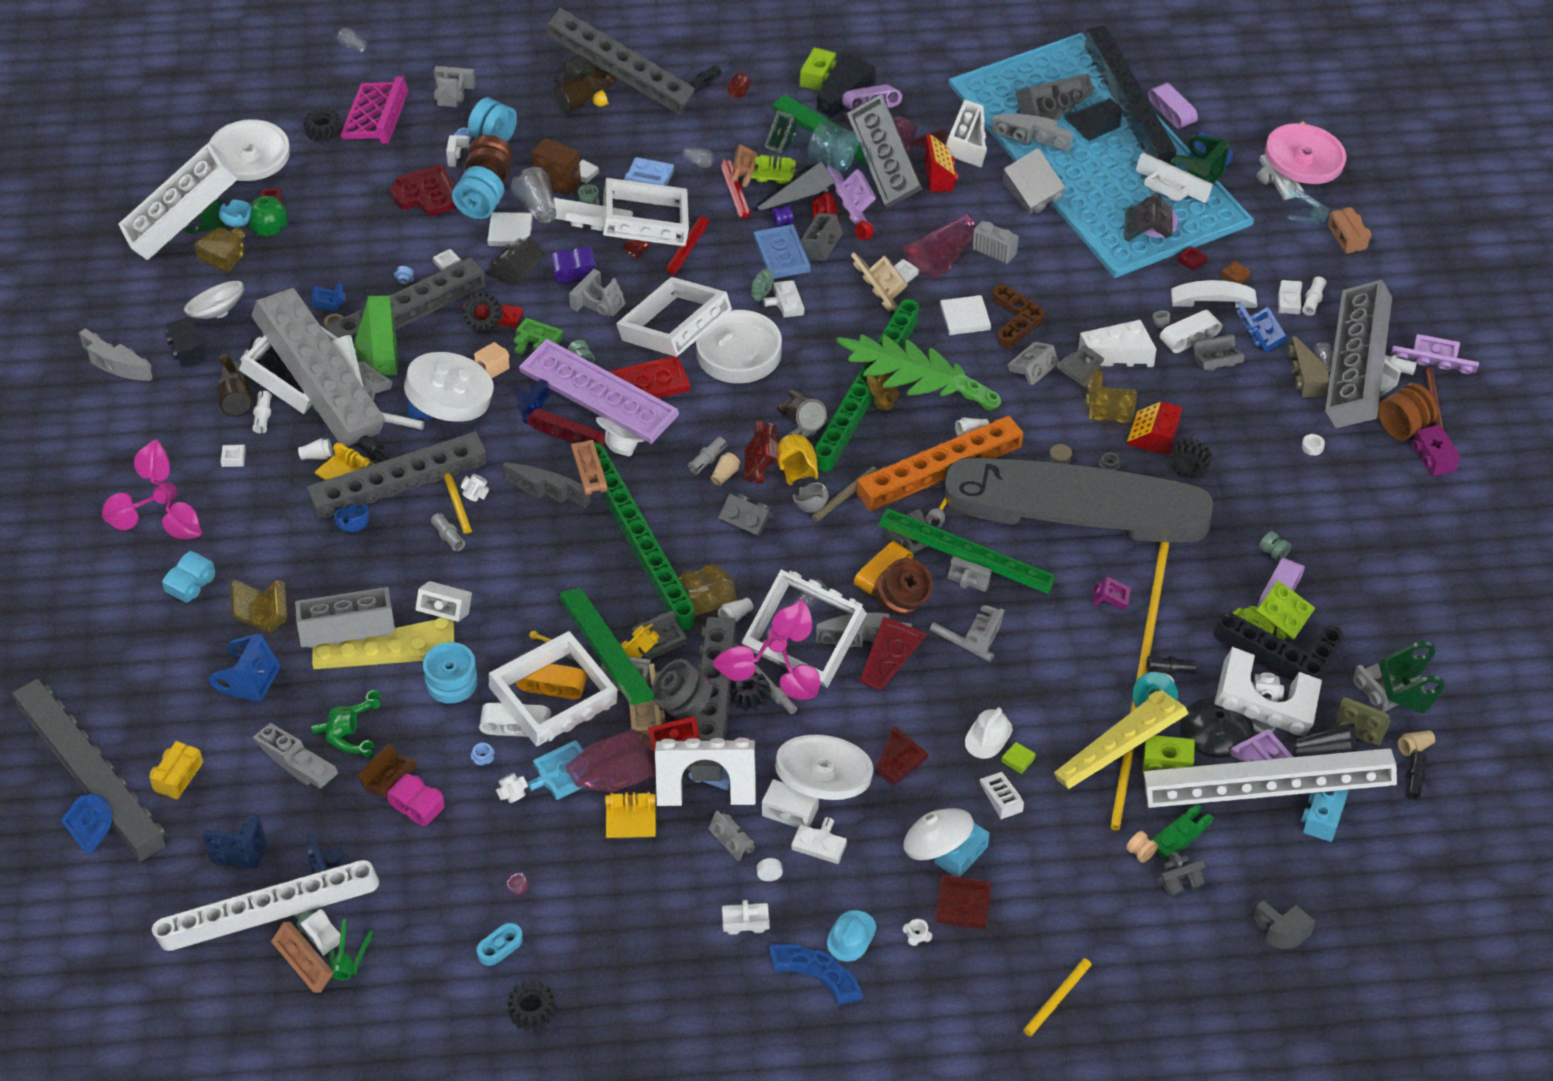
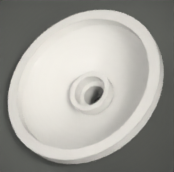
M230 281L214 286L194 297L187 303L184 311L187 316L192 318H222L236 305L243 294L244 286L240 281Z
M958 808L932 811L921 817L909 829L903 843L904 850L910 858L916 860H928L945 855L960 846L970 836L974 827V821L967 811Z

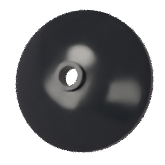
M1216 697L1203 698L1192 703L1186 709L1188 714L1181 720V732L1185 739H1195L1194 750L1214 758L1232 757L1230 754L1232 747L1252 738L1254 729L1251 718L1216 705Z

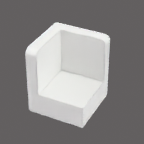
M322 909L300 923L311 943L323 956L339 945L340 933L330 923Z

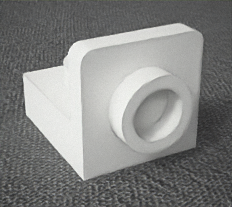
M449 135L446 150L448 167H456L457 159H461L462 149L466 148L469 150V136Z
M1281 281L1278 293L1279 313L1300 314L1301 281Z
M1386 359L1384 360L1380 397L1398 385L1401 370Z

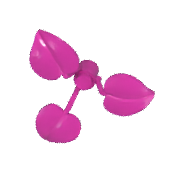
M157 439L153 440L136 454L134 467L139 476L145 479L150 478V482L159 485V487L154 489L153 496L133 504L132 498L128 493L122 492L112 495L103 506L102 517L105 522L116 529L129 530L137 524L139 514L135 508L155 500L159 504L167 503L166 511L168 514L163 517L162 524L169 535L179 539L196 538L203 534L197 513L186 502L173 504V499L177 496V488L172 483L164 481L169 476L170 463L161 443Z
M803 599L779 610L772 619L773 627L767 633L768 640L763 641V646L756 657H754L751 647L739 645L723 651L713 660V666L724 676L734 681H743L754 674V662L759 661L765 649L769 647L770 650L782 652L789 673L781 676L780 686L786 695L798 700H808L818 694L820 687L818 671L806 664L798 665L793 670L786 652L788 638L799 642L807 638L812 630L811 614Z

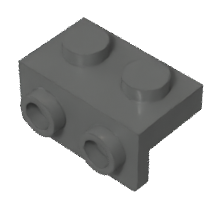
M1233 334L1193 342L1194 362L1203 370L1213 371L1216 367H1233L1237 363L1244 362V354L1235 347V336Z
M739 493L737 497L729 494L718 518L760 537L768 518L772 519L774 516L769 511L770 507L760 502H757L756 505L749 502L750 498Z
M674 611L660 614L658 617L639 623L632 628L633 633L641 625L646 627L653 624L649 630L651 632L655 631L659 635L658 643L647 653L640 647L638 648L644 655L643 659L651 660L687 644V637L676 623Z

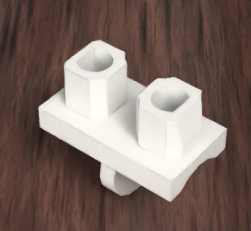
M742 900V905L722 906L723 931L728 932V934H738L740 931L745 930L763 933L765 929H769L768 903L748 904V900Z

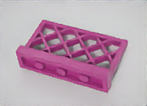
M403 76L396 77L394 82L361 83L341 132L342 139L380 138L381 144L390 142L409 92ZM387 89H391L389 92L385 94L382 93ZM365 90H373L368 94H365ZM376 95L380 96L374 99L373 101L371 100V98L375 97ZM366 101L368 102L366 105L362 107L359 106L360 104ZM386 101L385 104L380 107L378 106L381 102ZM375 108L373 111L366 113L367 110ZM360 114L363 115L362 117H360V118L357 119V120L354 119L355 117L359 116ZM381 114L380 117L375 120L373 119L374 116ZM367 120L370 121L368 124H366V125H364V126H361V125H360V124L366 122ZM355 127L358 128L357 130H355V131H353V132H349L350 130H352V129L355 128ZM376 127L375 131H368L369 129Z

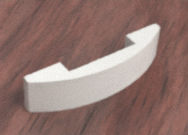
M1206 280L1186 283L1171 289L1172 306L1194 307V301H1235V307L1239 308L1237 302L1241 301L1245 308H1257L1256 291L1239 283Z

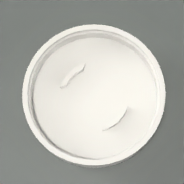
M730 310L696 340V356L701 368L710 376L729 383H749L764 378L778 366L782 354L781 333L775 323L762 314L748 310Z

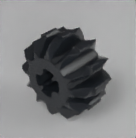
M756 671L746 680L731 683L732 690L730 691V696L732 700H734L738 708L743 707L746 712L751 707L757 711V706H765L764 700L770 699L769 692L771 691V686L767 682L766 677L763 674L758 675Z

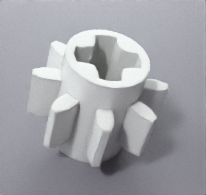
M472 474L471 478L466 476L461 484V488L464 489L462 494L477 502L479 497L484 499L489 491V488L486 486L487 480L477 474Z
M512 773L498 781L500 788L496 789L501 800L508 799L509 803H512L526 795L524 788L528 787L523 776L516 777L515 773Z

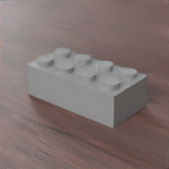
M389 587L295 601L301 647L313 648L320 644H338L345 640H363L370 636L383 637L390 633H395Z

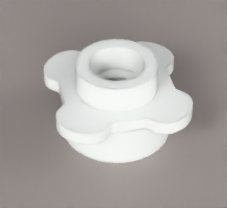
M915 919L903 926V932L907 934L909 938L908 943L912 946H916L922 941L928 942L932 939V933L928 932V925L924 920Z

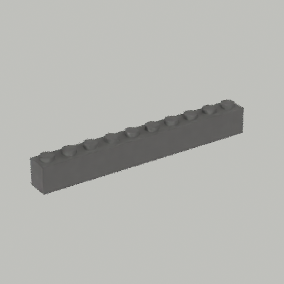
M37 678L14 691L12 694L17 708L86 795L98 794L108 800L112 809L111 826L139 862L166 847L163 836L166 834L159 823L154 824L149 810L146 807L142 808L139 805L140 801L133 791L129 792L126 789V782L120 775L117 777L114 774L115 770L108 760L104 761L101 758L103 757L101 751L96 745L92 746L89 743L90 739L83 729L79 730L77 728L78 724L71 714L67 716L64 705L59 699L55 701L50 687L47 684L43 686Z

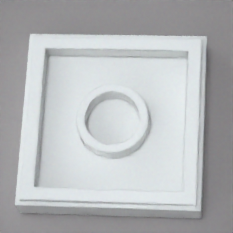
M492 213L488 246L529 247L533 221L532 213Z
M982 295L940 300V307L949 335L991 330V323Z

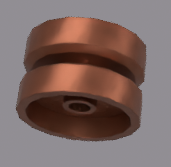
M494 135L477 137L469 146L465 170L474 166L484 167L495 173L504 183L510 174V165L513 158L512 148L505 140Z
M902 558L893 562L878 576L874 585V594L883 610L895 616L910 615L925 603L933 592L931 573L925 565L911 558Z

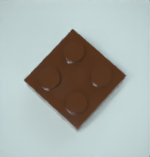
M544 138L532 151L534 182L566 196L581 183L578 151L548 138Z

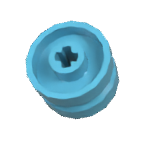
M483 98L472 110L468 122V133L474 139L483 135H494L508 142L516 127V112L513 108L500 104V102L492 98Z
M469 167L454 187L452 199L456 207L465 215L475 219H485L493 213L496 205L502 199L505 191L504 185L500 178L492 171L484 167Z
M447 642L434 646L426 653L423 659V671L426 689L432 698L446 704L458 703L466 700L474 693L477 687V671L475 657L469 648L456 642Z

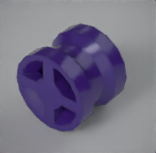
M789 205L783 206L782 209H772V219L775 227H782L785 224L792 225L794 223L792 210Z

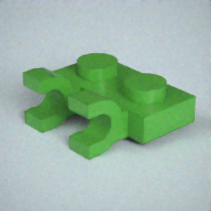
M525 318L516 329L514 343L518 345L515 348V352L523 355L529 341L535 343L533 345L534 350L546 339L559 344L564 337V330Z

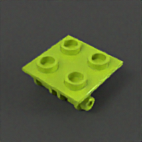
M756 156L755 164L759 166H756L751 178H756V181L759 182L776 180L777 183L786 184L788 181L791 182L796 173V169H792L796 167V160H792L791 157H782L780 168V156L777 158V167H774V156L771 157V167L770 156Z
M1277 580L1256 612L1278 627L1276 636L1284 640L1289 636L1295 639L1315 607Z

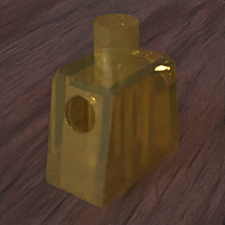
M221 227L216 228L194 244L197 259L228 274L244 254L242 238L245 234L243 230L237 227L230 232Z

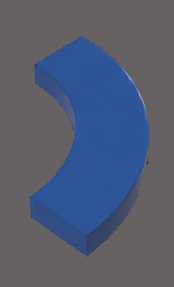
M795 944L769 946V954L775 972L796 971L818 979L831 991L837 1005L863 999L860 986L851 972L836 962L835 958L818 949L815 951L802 948L801 945Z

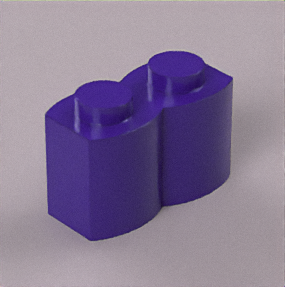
M582 247L573 251H558L551 254L556 283H569L576 279L583 280L593 269L596 270L592 248Z

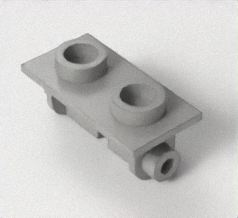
M718 810L715 812L708 829L733 857L740 861L744 852L751 853L755 849L754 841L744 832L738 833L740 827L732 820L730 815L721 814Z

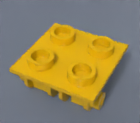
M337 442L333 446L335 455L314 473L322 479L328 480L374 465V463L370 462V459L362 457L354 449H349L344 443Z
M625 792V795L613 793L606 795V838L656 837L655 794L648 792L636 795L633 792V795H628V792Z

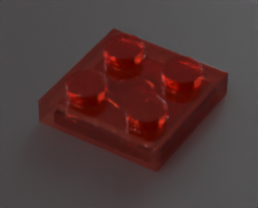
M942 875L935 923L986 930L992 882Z

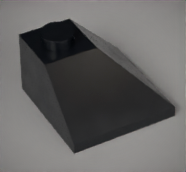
M1109 98L1066 115L1065 120L1085 139L1091 141L1120 128L1123 109L1113 99Z

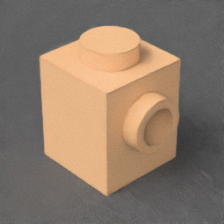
M495 342L474 353L475 362L481 365L491 378L509 369L508 351Z

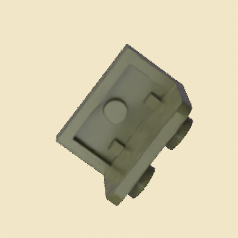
M1345 697L1341 701L1334 728L1354 723L1357 738L1380 746L1391 720L1388 719L1389 715L1387 713Z

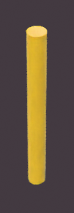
M450 473L444 475V480L464 534L470 533L472 529L454 478Z
M1084 958L1033 1017L1023 1029L1026 1035L1031 1037L1091 967L1089 960Z

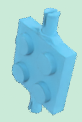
M575 740L533 760L534 767L540 777L528 781L527 785L531 792L544 785L551 791L555 799L558 800L600 780L599 773L593 766V762L605 757V753L601 747L587 753Z

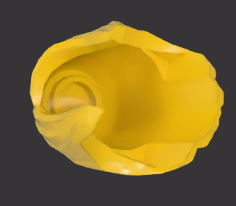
M799 434L787 435L775 445L772 454L777 458L779 468L784 470L786 481L789 485H793V482L800 478L815 477V479H818L816 453L806 437Z

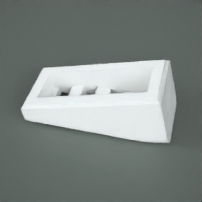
M1002 772L980 779V784L1000 819L1023 812L1024 802ZM1000 781V783L990 786V783ZM1000 787H1003V788H1004V789H1001V790H998V791H994V789H997V788H1000Z

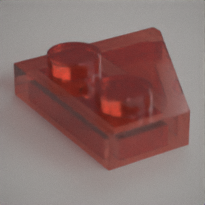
M894 726L888 743L885 744L883 749V755L877 764L876 772L891 785L895 786L927 760L928 753Z

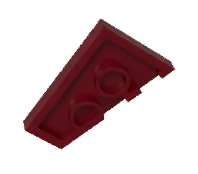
M884 616L858 683L881 691L927 634Z

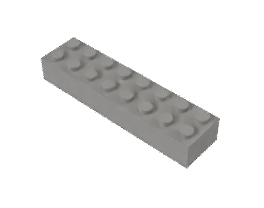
M1383 280L1342 290L1325 409L1335 428L1377 419L1392 296Z
M290 288L256 300L252 318L338 442L344 443L347 447L357 443L364 435L373 437L380 434L385 417L296 290Z

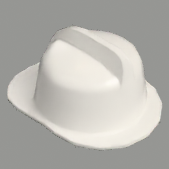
M596 418L597 423L606 429L605 442L607 446L615 453L631 456L638 442L645 441L607 418Z
M1001 708L983 711L967 733L965 747L974 757L986 759L997 755L1011 736L1013 731L1012 724L1002 713Z

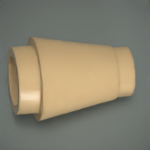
M727 452L725 455H722L710 478L711 481L721 486L739 470L740 460L732 453Z
M1430 730L1406 733L1398 740V748L1404 756L1411 757L1412 752L1423 751L1431 744H1434L1435 736Z

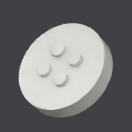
M432 352L414 359L408 367L404 383L406 396L416 408L432 417L455 422L468 421L483 415L490 405L494 389L491 376L481 365L467 357L449 352Z

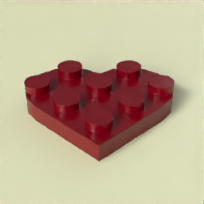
M442 164L400 176L390 188L393 201L400 205V208L403 210L419 206L426 212L427 216L433 217L457 208L452 199V192L455 186Z

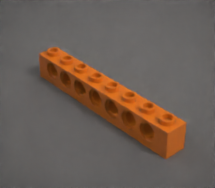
M1010 416L997 419L988 425L978 427L969 433L959 435L950 441L940 443L931 449L921 451L912 457L902 459L893 465L857 479V496L870 512L946 480L949 467L958 460L964 458L996 459L1021 448L1023 432Z

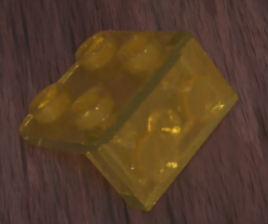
M1094 370L1093 379L1088 381V392H1091V394H1086L1085 407H1089V419L1132 422L1137 391L1102 387L1103 371Z
M715 564L706 565L702 568L703 570L696 572H685L681 574V577H678L693 603L694 616L719 609L725 603L737 601L732 577Z
M236 580L230 583L232 616L235 619L268 633H271L280 624L285 622L287 619L284 582L276 580L263 592Z

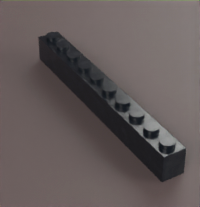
M1105 25L1087 28L1085 48L1114 100L1123 109L1122 114L1144 153L1170 164L1171 159L1176 156L1177 149Z

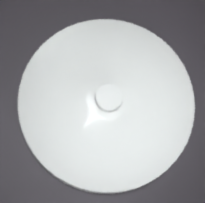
M242 120L228 124L218 130L209 142L225 155L239 181L259 180L273 175L286 164L290 155L289 140L283 130L272 123L261 120Z
M804 735L788 740L779 748L775 762L778 776L790 788L804 795L826 800L847 799L861 794L869 787L873 775L872 761L862 749L843 739L826 735Z

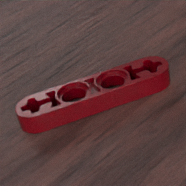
M536 408L527 417V422L532 428L575 444L593 440L594 443H598L603 447L606 445L605 435L602 432Z

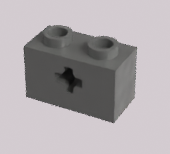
M818 213L802 237L801 244L808 259L826 261L842 236L843 231L836 214Z

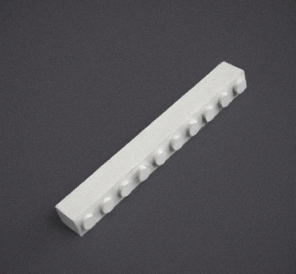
M1391 748L1144 771L1148 808L1397 785L1396 762Z

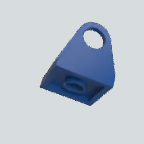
M253 634L230 641L227 649L239 661L235 667L213 672L209 677V683L221 693L254 702H261L281 665L262 635ZM238 646L245 650L243 654H240L234 647ZM216 679L226 681L230 687L220 685Z

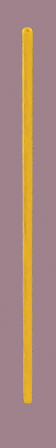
M1160 542L1136 681L1147 673L1146 660L1151 653L1170 542ZM1132 700L1131 712L1136 709L1133 700ZM1134 748L1122 757L1110 825L1112 830H1119L1121 826Z

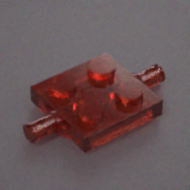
M757 421L755 423L754 436L744 447V480L750 483L754 480L758 484L763 483L765 470L777 460L778 436L775 424L769 422L764 427L762 421Z

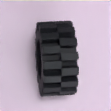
M319 107L317 111L315 108L313 113L309 111L304 117L306 135L310 140L313 139L314 142H317V140H319V143H323V140L330 142V139L335 140L336 136L339 137L342 131L340 116L334 109L330 110L326 107L323 110L322 107Z
M476 292L474 296L471 294L469 296L470 299L464 302L466 305L462 306L464 311L462 317L465 318V323L478 332L492 331L493 327L497 328L498 321L501 322L502 320L500 316L503 315L502 306L498 300L486 292ZM482 304L488 305L490 309L488 318L478 320L475 316L476 308Z
M1182 438L1173 447L1169 458L1170 466L1174 467L1173 470L1175 472L1180 471V476L1186 474V478L1193 476L1194 479H1197L1199 475L1201 478L1207 473L1213 458L1210 447H1205L1206 444L1204 442L1198 443V439L1192 441V438H1188L1186 441L1185 438Z
M530 980V985H526V982L523 981L521 982V988L516 985L514 992L510 991L507 1000L509 1017H511L513 1024L516 1023L517 1028L521 1029L524 1025V1031H529V1027H533V1031H538L537 1026L540 1025L543 1029L546 1027V1022L549 1024L552 1022V1016H555L556 1008L554 994L550 991L548 985L543 987V982L538 981V984L535 985L534 980ZM528 1000H538L542 1004L536 1011L528 1012L522 1009V1004Z

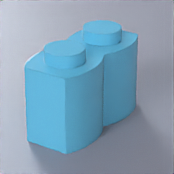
M189 551L181 558L177 566L172 568L162 581L164 591L188 603L199 595L201 587L213 580L215 576L214 564L199 554Z

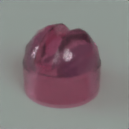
M515 873L508 879L507 887L512 893L523 895L529 889V882L522 873Z

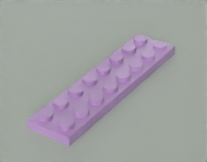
M548 339L519 366L520 372L599 416L611 420L616 425L651 444L679 415L677 408Z

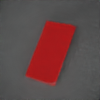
M830 193L812 200L814 219L818 213L836 214L839 221L837 202Z
M695 716L648 727L653 752L656 748V742H661L663 739L686 741L687 739L695 738L701 740Z

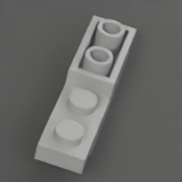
M1000 114L993 117L992 133L1028 145L1031 140L1069 152L1073 139L1072 131L1057 127L1058 121L1026 114Z
M86 328L79 332L82 346L87 350L90 362L95 366L128 379L143 381L153 379L150 363L145 358L142 359L137 356L131 348L128 349L122 344L114 348L112 344L104 342L98 334L92 333Z
M867 613L850 647H863V640L874 642L882 618L884 616L889 618L890 614ZM853 615L839 616L817 624L816 642L837 645ZM902 623L904 625L912 627L911 623Z
M269 723L253 737V740L276 763L306 785L312 783L322 788L338 774L334 765L305 749L302 741L272 723Z

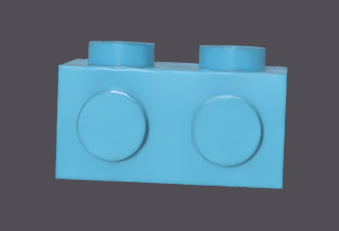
M1349 790L1311 793L1308 803L1312 804L1311 808H1305L1301 822L1306 823L1303 833L1332 842Z
M974 823L970 836L951 852L935 858L934 863L959 879L988 847L989 832Z

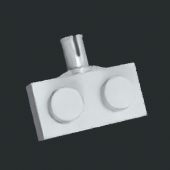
M794 280L773 283L775 297L763 298L764 307L776 305L781 310L783 317L804 315L805 309Z
M825 817L821 829H813L800 824L792 843V850L839 864L847 844V839L831 834L830 830L834 820Z

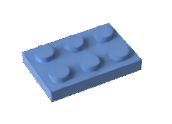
M793 224L754 232V240L765 268L774 273L773 279L810 272L809 261Z

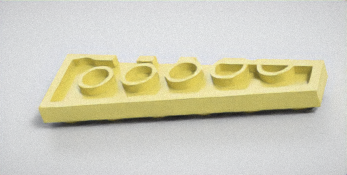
M438 618L395 628V633H390L383 637L370 636L363 640L351 639L338 644H320L317 647H313V669L423 661L426 653L434 646L455 642L454 621Z
M1162 690L1150 694L1147 701L1054 772L1056 779L1066 788L1070 789L1188 714L1186 707Z

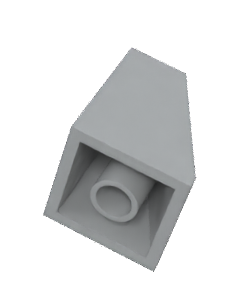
M1039 148L1004 168L1003 184L1029 215L1033 212L1038 213L1042 211L1046 204L1051 201L1053 203L1057 202L1063 197L1065 186Z

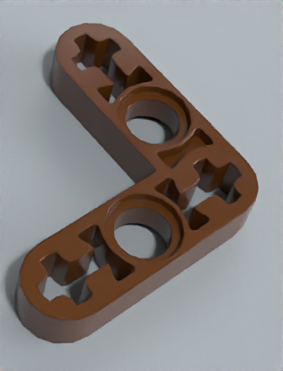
M1007 285L995 286L993 301L1016 316L998 331V344L1004 348H1010L1042 324L1044 309ZM1015 303H1021V304H1023L1024 306H1022V307H1015L1013 304H1015ZM1023 324L1026 327L1021 329L1017 328L1016 325Z

